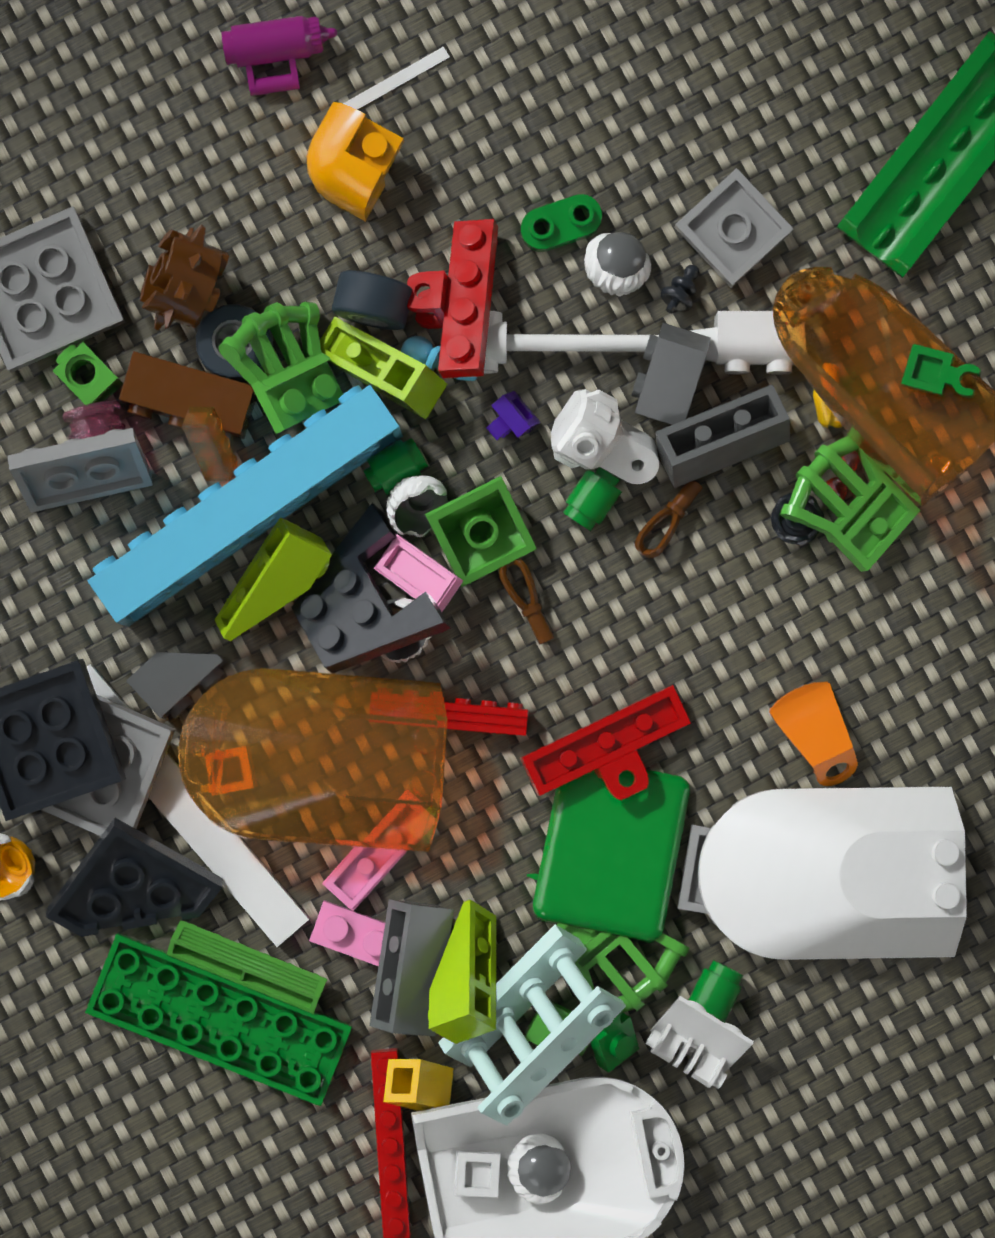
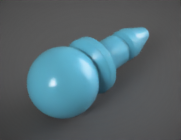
M422 336L410 337L403 343L401 352L427 365L432 371L435 368L438 370L440 346L433 348L431 342ZM458 377L456 379L475 381L477 377Z

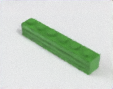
M180 920L170 940L166 954L312 1014L315 1012L327 982L326 978L316 973H311L291 963L284 962Z

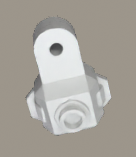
M586 389L575 391L554 421L551 431L554 459L570 468L580 466L584 469L601 467L631 484L646 483L657 474L659 459L655 441L648 434L621 420L617 399L601 390L590 392Z

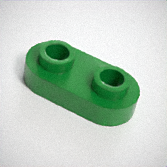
M578 194L533 209L522 220V240L531 250L546 252L588 238L595 234L600 227L602 220L601 207L591 196ZM583 208L589 213V218L582 222L577 221L573 216L574 211ZM545 222L549 225L550 230L545 235H539L534 231L535 224Z

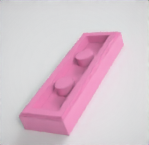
M406 789L322 884L350 910L354 911L438 816Z

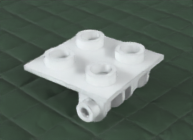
M679 996L650 1030L652 1033L648 1037L646 1044L652 1047L651 1053L656 1054L668 1063L672 1061L676 1051L679 1049L672 1064L676 1068L686 1054L691 1056L683 1072L689 1074L695 1063L699 1061L691 1077L708 1088L713 1085L719 1089L727 1077L725 1072L752 1046L754 1041L744 1036L736 1026L723 1023L707 1013L705 1008L699 1003Z

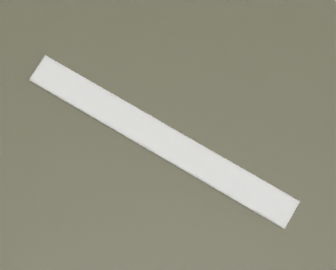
M442 47L343 104L358 110L448 59L450 56L445 48Z

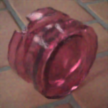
M98 402L80 406L63 413V421L72 423L69 426L71 435L67 437L68 440L98 436L114 429L125 430L126 425L120 422L119 415L113 414L121 409L120 402Z

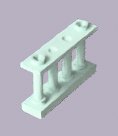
M556 924L496 983V1030L458 1044L444 1037L438 1042L446 1055L469 1067L473 1065L476 1067L491 1092L478 1106L479 1111L506 1126L518 1117L524 1108L604 1028L608 1027L614 1018L626 1007L623 1000L599 986L594 990L591 988L575 964L587 951L586 947L579 938ZM561 976L564 977L580 1001V1004L564 1020L545 994ZM532 1005L550 1031V1034L534 1050L516 1024V1021ZM502 1035L521 1062L505 1080H503L486 1053Z

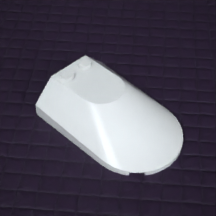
M952 787L771 789L749 795L732 805L718 822L712 826L704 841L698 868L701 898L709 917L726 937L740 948L766 958L800 960L955 957L967 914L965 829Z
M586 1077L549 1084L507 1126L479 1111L478 1106L486 1098L411 1113L434 1238H646L662 1224L661 1221L671 1209L674 1201H677L684 1175V1154L680 1136L671 1117L644 1090L615 1078ZM544 1133L555 1137L561 1143L570 1160L571 1173L569 1181L556 1199L549 1203L535 1204L526 1201L515 1192L514 1185L510 1184L511 1182L507 1176L509 1172L507 1162L513 1148L528 1135ZM457 1150L499 1152L501 1154L498 1198L455 1196Z

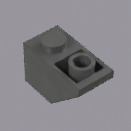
M157 652L126 681L160 718L166 719L171 714L176 719L193 704L190 696L202 686L205 690H208L225 674L220 668L227 661L218 654Z

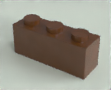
M135 351L132 353L119 400L124 405L129 406L127 412L132 415L152 420L153 413L169 418L168 425L186 431H192L193 425L209 429V437L227 443H232L233 437L245 439L257 399L251 385Z

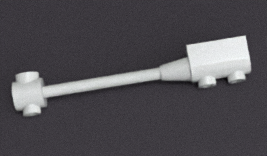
M490 311L484 374L497 373L498 364H506L507 351L645 352L650 335L507 334V322H502V313ZM718 311L714 317V328L690 330L711 337L705 360L715 362L716 365H724L725 374L750 373V365H766L767 374L784 375L792 373V365L801 364L802 311Z

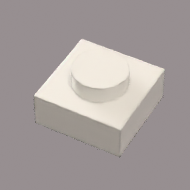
M457 1150L455 1196L498 1198L501 1154L499 1152Z

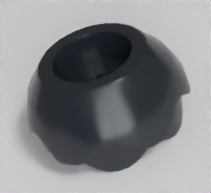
M792 493L786 494L778 500L771 513V523L775 533L781 540L789 544L802 545L813 541L819 531L804 524L788 520L780 515L783 504H788ZM809 495L804 510L824 518V513L817 500Z

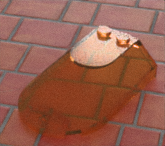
M811 267L799 270L788 277L782 284L774 300L773 320L778 338L787 355L855 443L921 506L963 475L995 443V391L979 376L967 374L961 380V385L964 388H970L975 391L974 398L961 397L950 386H946L944 396L940 397L901 385L913 344L954 354L955 359L952 367L958 368L965 363L882 287L857 274H854L851 279L835 275L832 267Z
M252 669L231 675L219 681L204 693L194 704L185 720L178 747L179 769L185 789L198 808L209 818V821L224 831L239 837L264 841L429 852L441 812L443 798L447 716L441 683L282 669Z

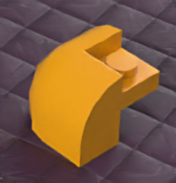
M333 102L313 136L306 155L309 177L317 192L326 200L366 222L386 186L384 178L404 144V138L367 119L365 113L345 104Z

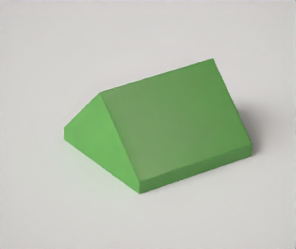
M501 476L425 514L453 572L464 580L461 587L537 549Z

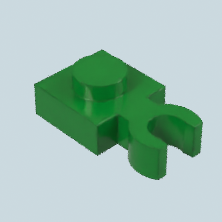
M913 344L901 385L940 397L944 396L946 386L954 388L959 396L974 398L975 391L970 388H964L961 385V380L967 374L980 377L981 369L973 364H963L958 368L952 367L955 359L954 354Z
M622 1011L608 1027L604 1028L591 1041L597 1065L607 1072H610L640 1049L631 1017Z

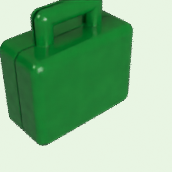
M646 769L649 780L648 787L623 800H618L610 794L603 779L598 778L593 770L556 788L539 874H526L527 877L537 880L532 906L535 917L545 923H561L572 927L586 928L596 932L628 937L632 941L642 943L655 942L654 940L658 939L665 929L690 796L688 781L681 776ZM628 770L622 771L619 775V783L624 787L631 786L634 782V775Z

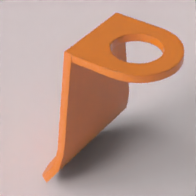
M813 682L798 687L778 699L770 708L769 713L776 724L813 767L815 777L820 785L834 786L844 782L853 775L857 769L858 762L830 682ZM838 763H847V767L842 773L833 777L826 776L827 771L832 766Z

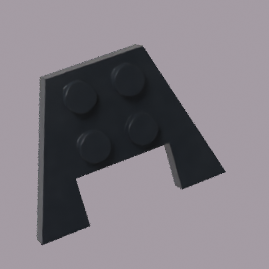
M373 502L333 552L324 575L317 578L311 588L300 595L291 606L324 668L332 674L451 629L437 603L426 591L394 615L364 563L397 537L382 511Z

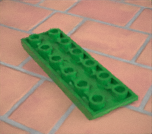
M989 31L836 227L901 278L913 266L995 160V35Z
M116 934L85 1011L86 1014L315 1105H322L352 1029L351 1025L318 1011L312 1014L168 956L164 950L134 938Z

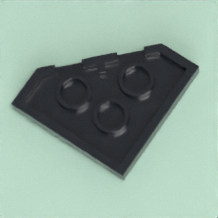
M115 817L47 907L45 917L81 937L97 935L100 929L123 926V930L156 925L159 919L181 916L182 920L198 918L222 889L223 878Z

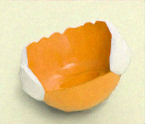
M0 833V900H8L20 897L31 889L34 883L35 859L32 850L23 841Z

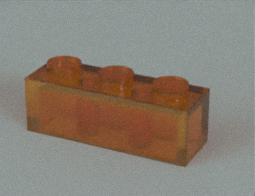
M189 407L182 427L205 480L230 481L233 471L238 466V460L236 455L233 454L230 440L223 430L222 421L218 418L215 408Z

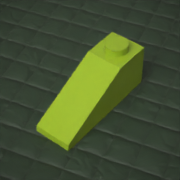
M337 317L333 318L320 339L321 351L330 357L329 363L365 385H371L378 393L424 419L428 417L448 385L427 365Z
M281 517L278 519L215 618V622L224 639L232 641L308 591L315 580L324 575L332 554L321 537Z
M471 899L464 901L429 990V1029L455 1044L496 1030V915Z

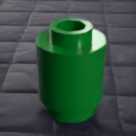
M412 438L405 442H402L400 439L367 458L366 460L370 467L363 470L375 492L383 488L386 495H389L390 491L402 479L421 476L420 471L427 468L428 464Z
M598 467L595 473L587 469L565 501L568 503V506L563 513L591 532L596 523L599 525L602 523L621 495L622 491L616 488L620 480L601 467Z
M713 960L709 969L704 967L688 1000L699 1003L705 1008L707 1013L725 1023L742 989L739 983L743 975Z

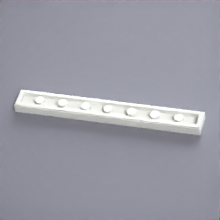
M89 664L87 670L96 694L129 708L95 667ZM167 752L149 799L214 874L223 878V885L275 946L278 947L310 918Z

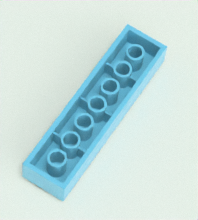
M360 385L351 388L338 399L341 405L328 414L323 409L309 417L303 423L306 427L305 430L293 438L290 434H286L268 447L271 453L259 462L255 458L244 462L233 471L236 478L222 487L219 482L211 485L199 494L200 503L188 511L185 507H181L169 514L163 520L166 526L155 534L151 535L149 531H146L133 539L128 544L130 551L119 559L112 555L97 564L92 569L96 575L87 581L115 622L129 627L272 528L280 517L286 518L367 462V458L403 437L399 425L372 386L368 385L363 390Z

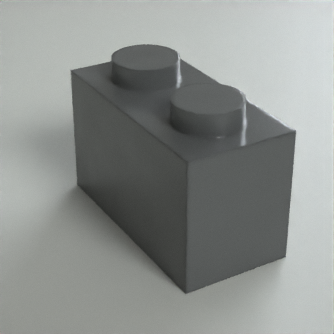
M662 323L659 336L650 334L643 359L650 361L647 374L638 372L631 394L632 397L639 398L635 413L672 425L686 420L708 353L711 337L666 323Z

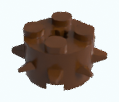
M200 225L195 231L194 228H190L186 235L173 229L168 231L158 245L165 252L159 256L155 266L149 265L140 301L145 302L142 306L143 309L156 313L154 329L159 330L164 324L165 329H168L173 321L188 327L197 328L204 310L212 312L218 301L220 289L214 286L217 277L221 276L226 268L229 255L227 252L204 243L206 227Z

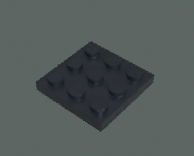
M84 659L0 688V807L5 821L126 779Z

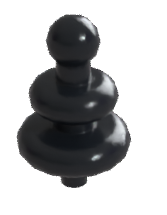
M688 265L684 270V276L674 277L671 281L672 286L662 288L660 295L661 299L668 305L666 308L668 313L673 314L675 310L686 312L692 308L693 302L690 296L696 293V286L692 281L697 279L700 273L696 265Z

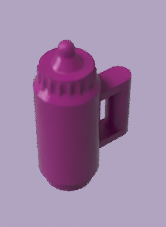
M304 16L233 25L231 30L221 32L225 61L227 65L237 64L238 68L246 67L251 96L300 89L296 60L309 58L312 54L322 53L324 51L323 44L329 38H335L337 30L320 25L319 18L317 17L306 18ZM289 61L291 70L289 74L261 78L254 77L253 66Z

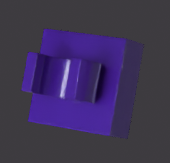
M512 391L502 395L491 405L499 414V417L486 428L496 440H499L501 437L504 438L511 431L519 438L530 433L541 422L518 394Z

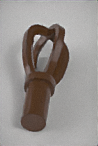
M694 480L686 483L672 502L669 501L665 508L653 516L642 528L635 541V548L640 554L653 559L664 551L673 537L680 519L685 516V511L703 489L698 482ZM671 515L670 527L659 545L654 549L645 548L644 538L660 521Z
M518 558L499 568V576L505 589L516 605L523 610L521 613L523 617L527 618L539 645L553 639V633L541 611L542 606L538 603L534 580L525 562ZM516 565L521 569L528 586L530 604H526L514 590L507 577L508 567Z

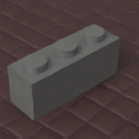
M772 384L656 431L657 453L673 487L677 488L790 442V418Z
M389 899L369 1026L395 1034L435 1036V1032L429 1029V990L453 930L452 919L454 909L429 903Z

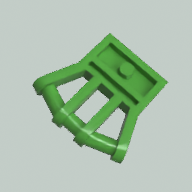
M276 302L266 306L261 314L254 312L246 315L242 319V325L232 337H226L219 345L220 354L252 386L276 434L308 419L320 410H327L339 404L340 401L338 399L343 395L327 363L331 359L321 351L317 328L320 311L314 302H303L300 306H283ZM288 323H299L303 353ZM267 329H270L288 367L283 368L266 335ZM249 342L264 372L246 355L245 347Z
M857 426L849 430L846 437L828 446L821 445L814 453L816 458L808 467L803 466L796 473L797 482L788 504H783L780 515L788 520L804 524L824 533L828 542H833L862 572L868 571L920 512V509L884 473L868 434L861 426ZM854 451L857 452L870 482L866 484L841 457ZM828 469L856 496L849 506L821 478ZM811 491L838 517L834 523L804 510Z
M562 923L556 924L579 938L586 947L587 951L575 964L591 988L594 990L589 969L597 963L623 994L618 996L626 1005L622 1010L623 1013L634 1009L639 1011L645 1006L643 1001L656 990L659 992L663 991L668 986L666 982L681 955L685 957L690 947L662 933L654 941L662 944L666 949L654 969L628 937L572 927ZM619 944L646 975L633 988L629 986L606 958V955Z

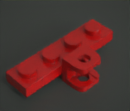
M494 219L454 221L448 275L445 270L419 272L411 275L407 281V285L412 288L407 307L410 311L416 312L415 320L418 325L428 329L442 328L438 371L442 378L484 376L499 229ZM421 287H430V289L420 292L417 297V291Z
M671 685L520 757L537 796H541L594 770L597 777L603 779L610 794L618 800H623L648 787V774L637 749L687 726L691 722L674 686ZM628 770L634 775V782L631 786L624 787L619 783V775L622 771Z

